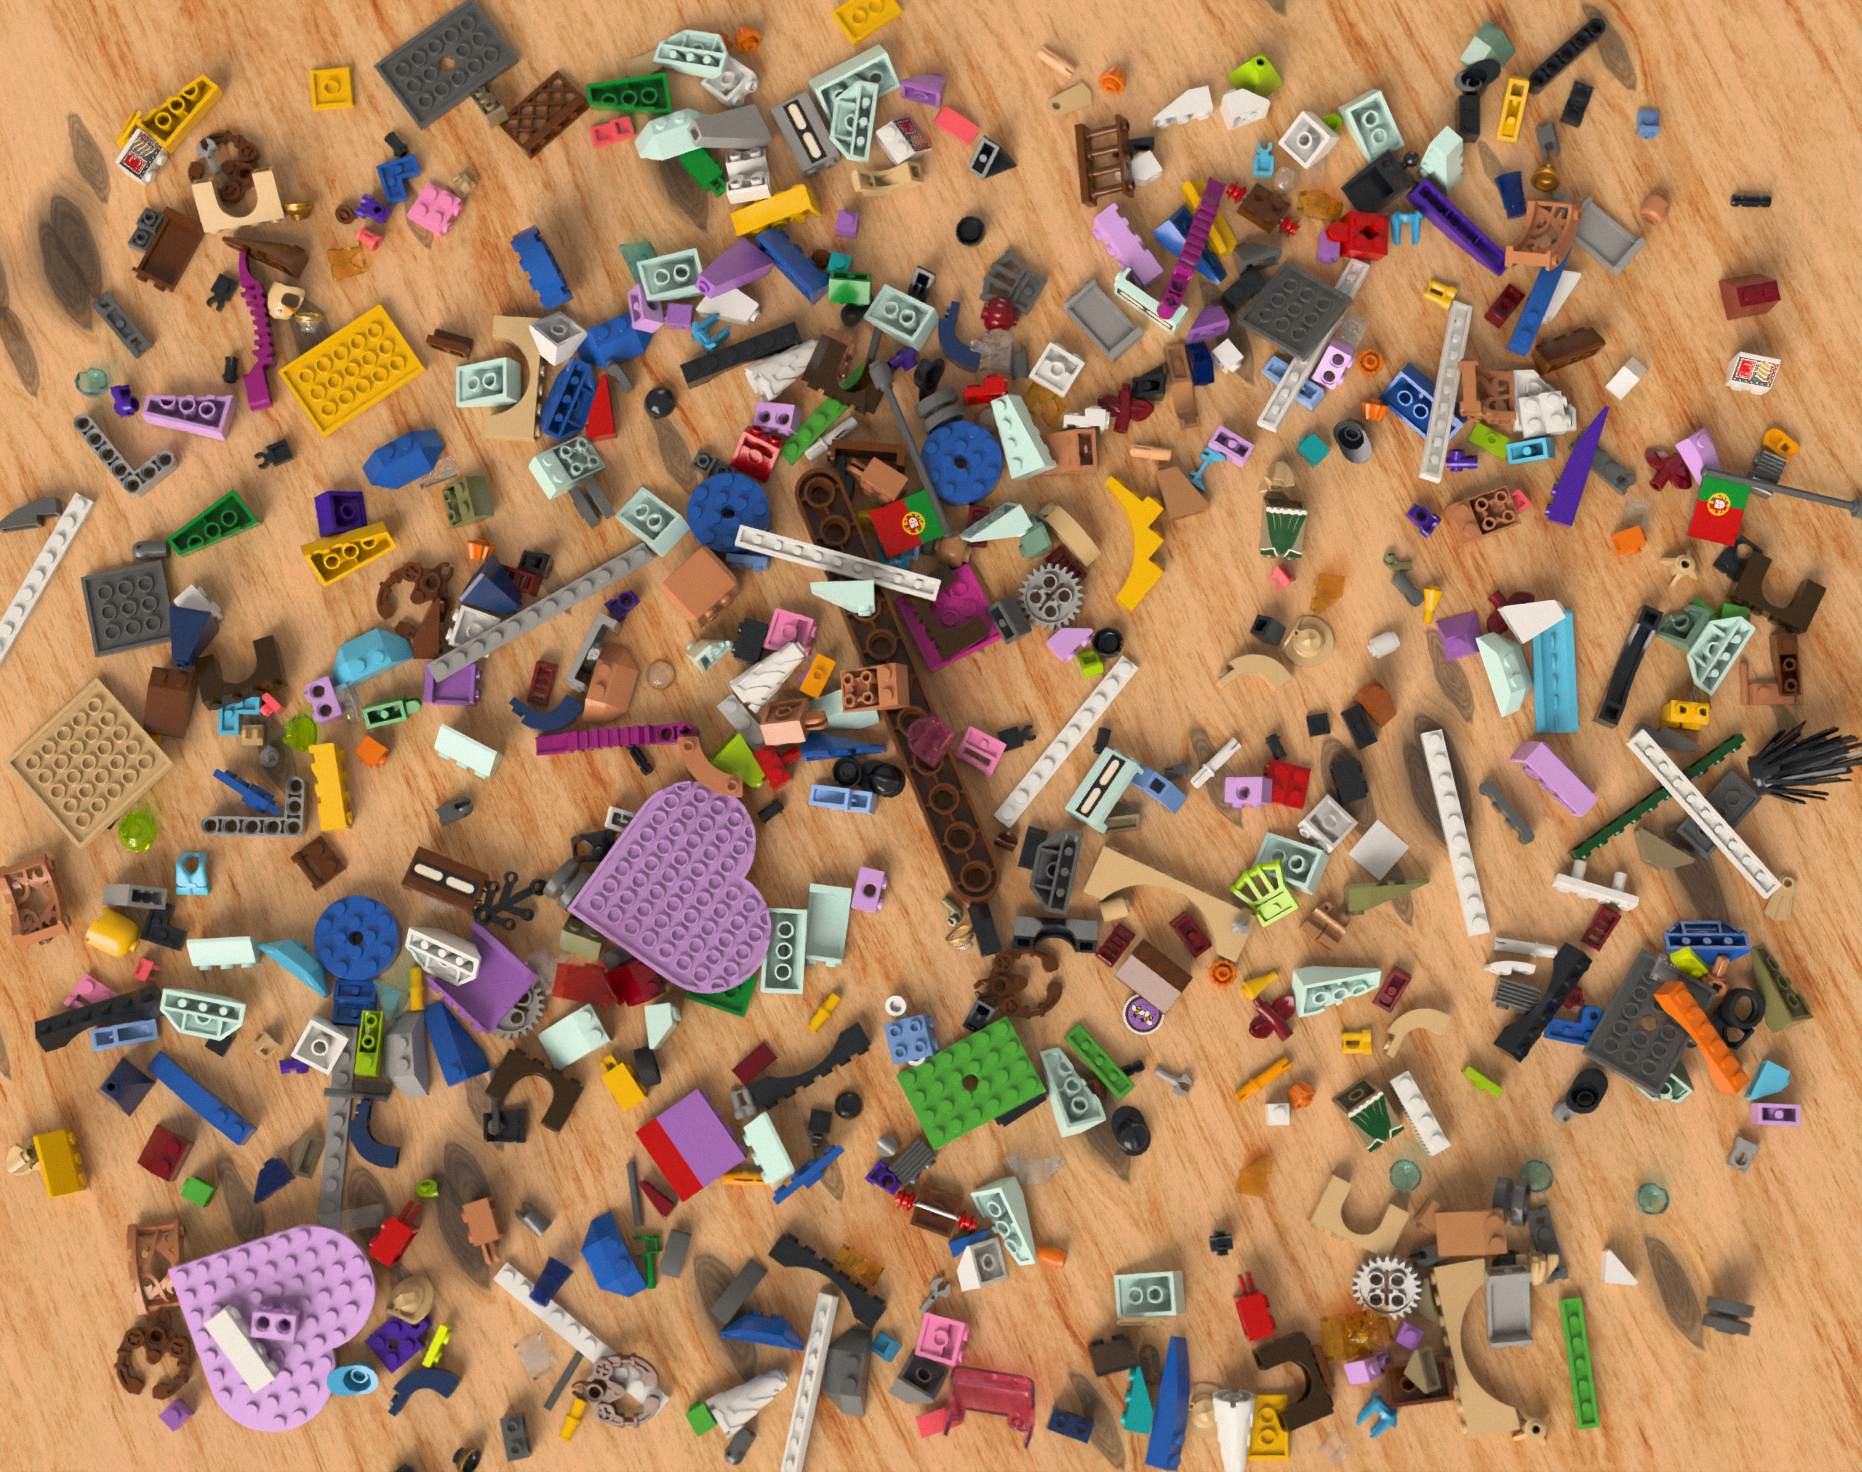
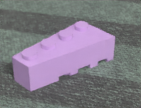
M1113 203L1095 216L1093 234L1098 241L1102 240L1109 255L1117 258L1119 261L1118 265L1123 271L1127 267L1131 268L1130 279L1132 283L1144 291L1162 277L1163 269L1148 249L1143 250V243L1138 234L1130 232L1129 222L1125 217L1120 218L1116 212L1118 207Z
M147 395L141 415L150 424L226 441L237 408V402L233 395H225V397H216L215 395H206V397H195L194 395H186V397Z
M1525 740L1509 759L1514 763L1520 762L1525 767L1523 771L1528 776L1531 775L1533 778L1539 779V785L1549 793L1554 792L1553 798L1573 816L1583 817L1598 800L1594 795L1595 791L1589 785H1584L1579 780L1581 777L1575 771L1569 770L1565 766L1566 762L1561 757L1555 756L1551 752L1552 748L1547 743Z

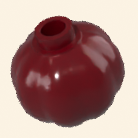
M999 296L992 298L989 304L984 303L980 319L984 320V326L990 333L1001 335L1008 332L1012 326H1017L1019 315L1016 314L1015 306L1008 298Z

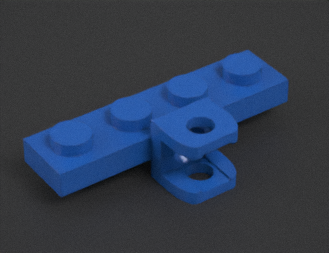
M216 769L212 775L243 795L244 797L241 801L260 813L264 814L265 811H268L278 816L282 810L275 805L277 801L273 799L274 795L254 783L250 786L248 782L241 778L237 781V775L226 769L225 772Z
M1584 1004L1579 1010L1577 1022L1553 1018L1544 1029L1543 1037L1585 1046L1601 1020L1604 1011L1601 1008ZM1593 1012V1017L1590 1018L1589 1015Z
M832 1144L824 1151L826 1155L819 1160L817 1157L814 1160L810 1159L794 1172L795 1175L790 1178L793 1181L787 1187L783 1184L774 1191L776 1195L772 1198L774 1202L778 1205L803 1184L807 1189L824 1176L821 1170L845 1151L840 1144L837 1147Z

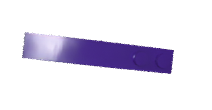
M1426 178L1417 182L1405 196L1417 210L1422 212L1450 240L1498 277L1508 268L1505 267V253Z
M1605 406L1587 428L1569 457L1558 484L1553 485L1550 494L1554 496L1552 504H1547L1544 515L1548 516L1546 521L1569 528L1572 527L1609 407Z

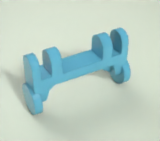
M1207 447L1203 450L1209 455L1207 456L1203 453L1199 455V458L1204 460L1199 471L1196 473L1190 470L1188 473L1194 479L1186 477L1197 490L1205 493L1206 489L1202 484V475L1208 465L1216 461L1226 460L1224 455L1214 452Z

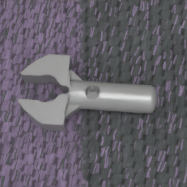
M205 138L209 145L208 151H206L202 143L198 141L196 146L198 156L200 158L206 157L213 174L218 175L221 170L214 156L215 151L219 149L217 144L213 140Z
M1157 1067L1154 1071L1155 1075L1173 1084V1092L1177 1095L1188 1094L1187 1091L1180 1088L1178 1082H1186L1188 1085L1193 1086L1190 1077L1185 1074L1176 1077L1160 1067Z
M943 1277L933 1279L929 1284L932 1287V1293L919 1308L921 1313L925 1314V1312H928L939 1297H948L951 1289L950 1282L944 1290L938 1292V1284L943 1280Z

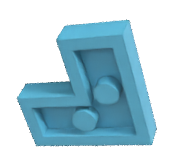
M262 695L242 700L238 704L226 705L219 709L218 735H241V715H262L259 711L262 707Z

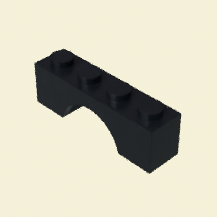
M1014 916L1012 949L1033 950L1044 939L1059 938L1068 942L1075 952L1096 953L1098 921Z

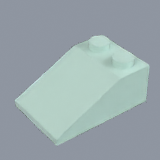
M1371 89L1338 108L1348 131L1369 165L1388 149L1395 151L1405 145L1380 90Z
M696 248L637 262L647 302L686 299L703 295L694 287L699 274L702 272Z
M884 284L864 315L865 320L901 344L914 348L917 352H920L940 318L935 308Z
M504 357L456 367V407L506 406L517 404L521 400V363Z
M643 486L615 515L622 524L662 558L690 529L679 513Z
M1006 502L964 530L959 537L970 542L1021 537L1033 525L1021 504Z
M874 580L810 582L812 594L853 613H858L859 616H870L871 612H875Z
M1267 832L1252 868L1258 862L1267 863L1274 862L1275 859H1281L1285 883L1291 888L1315 895L1330 857L1321 849ZM1276 870L1266 871L1269 878L1278 881Z
M593 1004L584 1006L537 1035L552 1064L558 1070H562L613 1041Z
M1182 1271L1114 1275L1117 1318L1186 1314Z

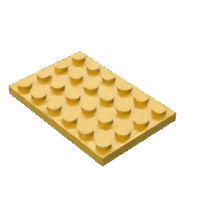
M379 304L280 369L278 373L322 438L325 439L426 370L381 304Z

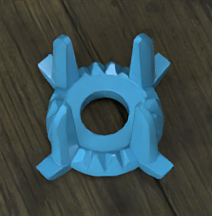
M1396 211L1389 215L1388 221H1391L1392 239L1396 246L1400 245L1401 224L1403 222L1407 224V221L1411 223L1412 245L1419 242L1421 218L1425 219L1424 214L1420 211L1408 214H1400V211Z
M719 313L710 315L699 324L696 321L692 324L691 336L693 340H696L704 348V353L706 354L713 353L730 335V332H728L730 326L712 338L709 336L710 333H707L719 321V319L714 320L719 316Z
M877 544L881 564L912 571V567L909 565L910 556H905L903 552L898 554V559L894 557L892 560L890 558L887 562L881 544Z
M1378 1393L1370 1394L1373 1398L1357 1417L1358 1426L1375 1411L1378 1412L1377 1416L1381 1415V1420L1370 1431L1372 1433L1370 1438L1372 1439L1379 1436L1389 1426L1392 1425L1394 1428L1397 1426L1398 1413L1396 1409L1390 1408L1382 1399L1383 1396Z

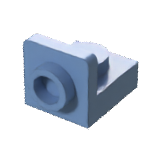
M1638 110L1636 136H1642L1644 139L1657 137L1661 131V126H1658L1659 111Z

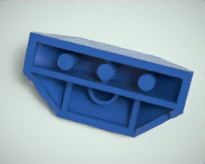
M627 312L586 331L587 337L578 347L577 352L581 361L607 369L605 363L610 358L615 359L618 364H621L644 354L654 333L633 329L630 312Z
M573 357L557 375L541 412V432L560 441L582 431L597 390L591 365Z
M435 429L411 431L375 450L362 468L372 486L397 490L433 471L444 446Z
M1678 921L1663 932L1665 949L1668 954L1689 946L1706 964H1715L1717 956L1721 954L1728 957L1729 962L1751 952L1748 932L1740 931L1723 921Z
M610 1211L592 1220L581 1252L599 1288L626 1297H631L648 1288L612 1212Z
M750 1310V1314L746 1313L723 1329L719 1336L800 1351L805 1349L804 1342L790 1322L783 1319V1315L771 1314V1317L762 1316L763 1312Z

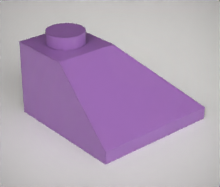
M933 73L932 75L923 74L901 81V98L940 108L946 88V78H943L940 74Z
M1210 305L1203 308V311H1201L1189 330L1186 340L1187 345L1227 333L1230 321L1222 306L1215 307V305Z
M1476 612L1436 622L1447 662L1480 653L1475 638L1483 636Z

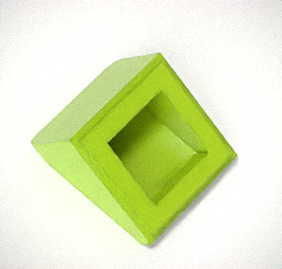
M1094 649L1076 655L1085 678L1104 672L1102 661Z

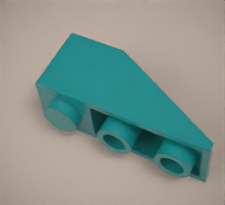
M1139 1365V1367L1130 1369L1128 1380L1132 1381L1130 1390L1126 1389L1124 1402L1128 1403L1126 1411L1122 1410L1120 1423L1123 1424L1124 1430L1149 1435L1154 1413Z

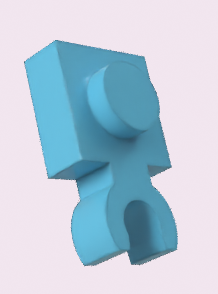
M1258 141L1256 151L1259 155L1253 156L1252 177L1271 178L1274 171V156H1268L1272 149L1271 142L1268 143L1267 149H1262L1261 141Z

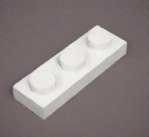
M733 693L717 706L754 751L766 745L760 725Z

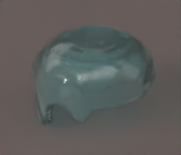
M89 368L86 372H79L75 378L76 388L85 397L91 399L104 395L109 389V378L101 369Z
M1407 1159L1396 1161L1389 1170L1390 1182L1399 1191H1413L1421 1183L1422 1173L1420 1167L1414 1161Z
M1531 1159L1522 1165L1520 1178L1521 1180L1530 1181L1533 1193L1545 1192L1551 1187L1554 1178L1553 1172L1547 1163L1540 1159Z
M1645 1183L1636 1189L1634 1202L1642 1213L1657 1215L1663 1214L1668 1209L1670 1199L1666 1189L1660 1188L1656 1183Z

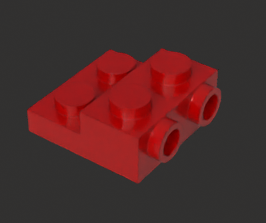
M991 374L983 378L982 387H979L977 384L967 386V388L963 389L964 407L991 404L992 400L1007 395L1009 390L1008 378L998 374Z
M748 425L741 435L729 465L766 483L785 444L781 442V438L777 435L771 434L769 436L763 433L761 427Z
M1272 759L1269 761V764L1265 763L1263 775L1268 779H1272L1271 804L1303 810L1311 769Z

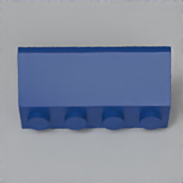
M774 226L759 233L756 236L758 248L774 260L773 264L813 305L829 292V277L824 272L820 273L816 269L817 265L811 258L806 259L802 255L804 253L803 250L796 243L793 245L788 240L790 237L783 229L779 231Z
M1408 363L1378 400H1382V403L1389 406L1393 413L1426 439L1436 384L1411 363ZM1455 402L1448 442L1468 420L1467 415L1463 417L1460 415L1457 402Z

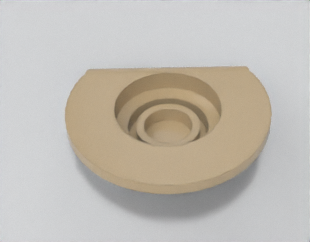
M1300 616L1284 643L1282 651L1297 666L1304 668L1316 667L1324 663L1331 655L1334 646L1332 632L1320 619Z
M411 1276L402 1280L390 1293L386 1312L408 1323L417 1324L428 1314L433 1305L435 1297L433 1285L422 1276Z
M1205 1383L1192 1386L1189 1394L1187 1432L1199 1438H1210L1218 1435L1212 1396L1213 1393L1221 1389Z

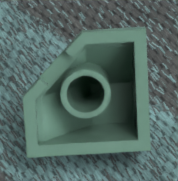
M1486 21L1459 61L1470 67L1478 61L1493 59L1499 62L1501 68H1504L1515 53V49L1501 30Z
M1036 511L1032 512L1029 518L1033 526L1028 528V532L1021 537V545L1018 546L1021 556H1026L1027 561L1050 553L1052 543L1042 521L1038 522L1037 520L1039 517Z
M1689 605L1682 612L1665 615L1658 625L1655 635L1678 650L1688 653L1708 623L1710 612L1704 608Z
M1680 1060L1677 1062L1657 1098L1638 1086H1634L1652 1101L1669 1099L1672 1102L1681 1103L1694 1091V1086L1686 1068Z

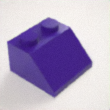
M326 491L314 497L320 537H331L368 526L362 492Z

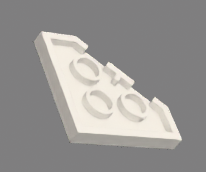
M1534 370L1512 371L1514 372L1516 411L1513 432H1522L1517 404L1518 398L1556 391L1552 386L1547 385ZM1567 403V407L1564 408L1565 415H1569L1570 427H1567V431H1575L1577 429L1576 409Z

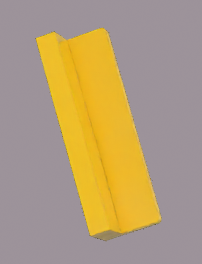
M1203 179L1193 183L1190 180L1182 183L1181 191L1193 214L1197 211L1199 201L1206 186ZM1218 208L1207 240L1218 259H1221L1231 254L1238 243Z

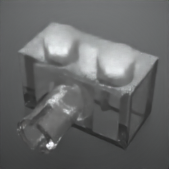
M1349 311L1346 316H1343L1338 325L1340 328L1337 334L1333 333L1328 344L1330 345L1333 338L1356 350L1371 322ZM1335 354L1336 356L1344 359V357L1341 354Z
M994 329L983 333V341L976 338L971 341L970 345L976 347L971 346L970 350L981 353L979 372L989 375L998 374L999 376L1010 373L1015 333Z
M545 945L528 955L524 963L539 976L536 981L545 994L549 996L565 985L569 978L561 967L576 959L574 953L570 954L566 950L553 957Z

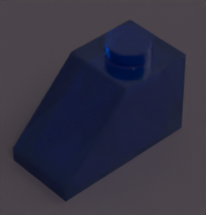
M1205 342L1184 345L1194 385L1205 386L1209 383H1214L1213 360Z
M273 1157L263 1164L264 1168L259 1171L253 1200L255 1204L262 1203L296 1179L282 1158L275 1159Z

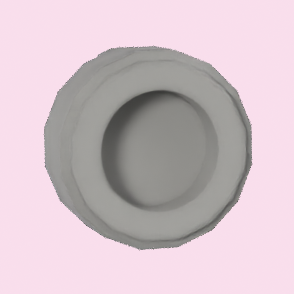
M1565 1100L1557 1102L1552 1109V1116L1561 1124L1568 1123L1575 1115V1112L1569 1109Z

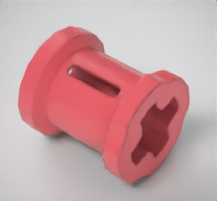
M366 225L356 235V241L364 243L373 252L379 248L383 240V236L374 234Z

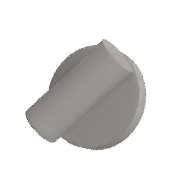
M267 745L262 750L258 763L265 767L275 766L280 758L279 751Z
M1240 917L1231 924L1233 929L1230 932L1233 934L1238 929L1239 934H1247L1249 928L1243 924L1248 919L1246 917L1243 920Z
M883 1136L877 1141V1151L880 1155L890 1157L897 1152L898 1144L893 1137Z

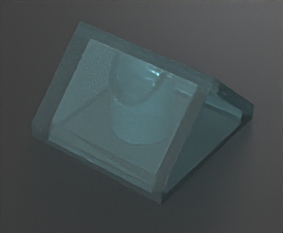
M651 242L621 244L618 247L635 284H642L637 262L657 257Z
M378 979L373 980L386 1021H397L410 998V993L389 982Z

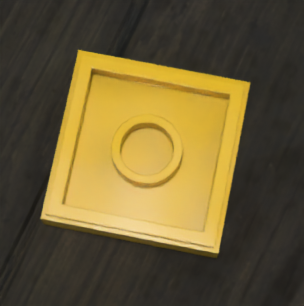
M350 67L309 71L312 108L314 112L354 108Z

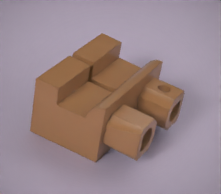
M1324 901L1319 907L1313 909L1299 928L1313 939L1317 938L1316 941L1331 952L1334 951L1338 942L1346 933V927L1350 918L1341 912L1335 920L1332 919L1329 914L1334 909V906L1328 901Z

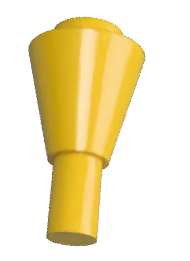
M1428 585L1427 589L1423 588L1425 609L1423 623L1431 624L1433 612L1443 594L1440 591V587Z
M1273 971L1264 977L1243 981L1240 990L1245 998L1253 1000L1267 984L1276 980L1278 976Z

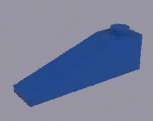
M1182 205L1152 233L1165 249L1179 258L1194 218L1188 209ZM1206 240L1195 269L1218 285L1227 276V273L1216 254L1208 249L1207 244L1209 242Z
M810 730L806 741L800 743L803 762L885 753V746L825 733H816V730Z
M442 1001L425 1007V1010H423L424 1020L448 1087H453L489 1072L491 1068L484 1051L460 1025Z

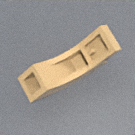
M910 161L883 171L856 169L851 172L855 192H862L864 197L895 194L924 183L920 163Z
M1050 502L1037 513L1039 521H1042L1044 525L1051 529L1067 546L1073 557L1085 567L1101 554L1082 527L1060 506L1057 507Z
M1249 654L1230 661L1228 666L1232 671L1227 669L1218 676L1219 680L1216 684L1222 690L1238 677L1252 674L1262 678L1274 693L1288 683L1292 676L1278 661L1264 655Z
M1429 1008L1410 1010L1399 1015L1385 1030L1392 1037L1386 1039L1383 1045L1385 1050L1383 1055L1394 1058L1405 1035L1416 1028H1423L1438 1036H1443L1452 1017L1441 1011Z

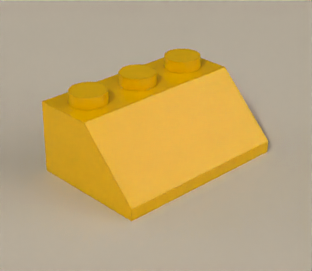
M71 1129L34 1136L33 1140L48 1199L60 1198L85 1191L87 1180L85 1174L81 1172L80 1165L82 1160L80 1154L76 1152V1137L71 1132Z

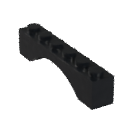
M795 322L683 363L680 367L688 388L692 389L708 383L736 367L773 356L776 353L780 354L796 344L800 345L802 339Z
M1645 604L1638 608L1592 721L1610 729L1618 726L1637 669L1664 612Z
M1566 942L1563 944L1553 959L1552 979L1542 1000L1525 1017L1506 1026L1493 1043L1503 1054L1519 1063L1529 1054L1534 1043L1541 1037L1546 1026L1553 1020L1556 1012L1565 1003L1566 998L1577 986L1583 974L1589 969L1593 961L1587 954Z
M157 984L36 1021L35 1038L43 1050L49 1052L67 1046L79 1033L101 1023L122 1019L148 1021L163 1016L165 1014L160 1010L163 993Z
M858 1022L839 1034L838 1040L830 1054L813 1069L791 1077L766 1076L749 1086L761 1109L766 1107L769 1110L778 1105L777 1100L783 1096L788 1099L797 1093L795 1089L803 1086L805 1089L815 1083L814 1078L821 1075L823 1078L832 1073V1067L838 1064L842 1067L851 1062L850 1057L857 1053L858 1056H861L868 1052V1046L871 1043Z
M790 1232L787 1235L783 1233L768 1255L784 1267L808 1268L830 1278L846 1295L854 1318L872 1330L887 1308L884 1305L885 1301L876 1294L874 1297L867 1293L868 1289L861 1283L857 1282L855 1285L849 1280L851 1276L843 1270L837 1272L832 1268L834 1264L825 1257L822 1260L815 1256L816 1251L810 1246H801L797 1243L799 1239Z

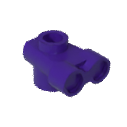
M365 193L360 205L356 209L355 215L363 219L368 217L374 219L377 223L383 224L387 223L392 210L375 201V197Z
M906 347L896 353L897 357L887 361L890 368L896 371L899 367H902L905 372L918 364L915 358L917 353L914 348L907 350Z
M129 385L110 387L112 397L115 400L114 410L120 415V418L135 415L134 412L139 410L140 404L135 396H130L131 390Z
M1463 449L1448 450L1446 468H1450L1452 472H1461L1463 468L1478 469V455L1465 456V450Z
M1413 504L1405 514L1420 529L1419 533L1425 538L1431 535L1434 528L1442 520L1435 513L1430 514L1426 508L1420 507L1417 504ZM1416 512H1418L1420 515L1418 520L1415 516Z
M631 589L628 592L621 593L615 600L610 599L604 605L615 620L620 623L626 619L625 615L641 601ZM631 599L632 603L626 606L625 601Z
M294 1057L290 1060H279L281 1074L291 1073L292 1071H296L297 1074L309 1072V1068H313Z
M879 1160L865 1177V1180L871 1185L876 1184L891 1195H894L902 1185L890 1172L888 1165L882 1160ZM888 1180H893L894 1182L891 1187L886 1186Z

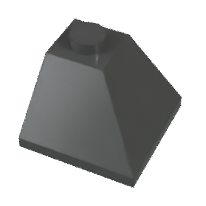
M1243 242L1235 246L1232 257L1238 274L1241 277L1252 267L1259 271L1277 265L1283 252L1281 248L1254 242L1249 244Z
M913 1349L889 1393L907 1404L933 1403L950 1371L929 1358L915 1355L916 1350Z

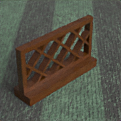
M556 71L507 114L509 119L499 124V127L531 160L584 114L590 106L586 97L579 93ZM557 79L562 82L561 89H551L552 83ZM561 93L560 102H550L551 94ZM565 93H573L576 96L571 102H564ZM547 94L546 102H536L537 96ZM560 106V110L556 115H549L550 107ZM525 107H532L531 115H521L522 110ZM536 107H546L545 115H535ZM510 120H517L516 128H507L505 124ZM521 120H531L530 128H520ZM535 120H545L541 128H534ZM520 133H530L529 139L522 143L519 140Z

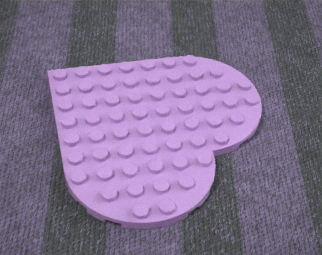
M683 781L674 783V785L663 790L661 789L652 795L634 816L567 909L673 984L698 993L722 992L742 984L762 964L771 940L769 910L759 891L752 883L745 879L753 864L756 851V836L752 820L744 805L736 797L716 793L700 782Z
M317 1224L299 1225L168 1269L211 1391L220 1407L238 1423L259 1431H286L308 1422L328 1401L332 1391L327 1386V1377L331 1371L337 1368L334 1348L348 1342L365 1325L373 1310L376 1295V1277L370 1259L359 1244L357 1245L347 1237V1234L340 1230ZM228 1304L240 1312L241 1320L250 1328L252 1327L253 1311L261 1304H272L275 1308L291 1306L295 1310H301L299 1332L294 1342L254 1337L257 1342L263 1344L266 1349V1355L270 1360H274L279 1368L278 1376L255 1393L252 1392L204 1325L208 1318ZM261 1316V1321L264 1324H270L267 1317ZM282 1319V1323L285 1326H291V1322L288 1319Z

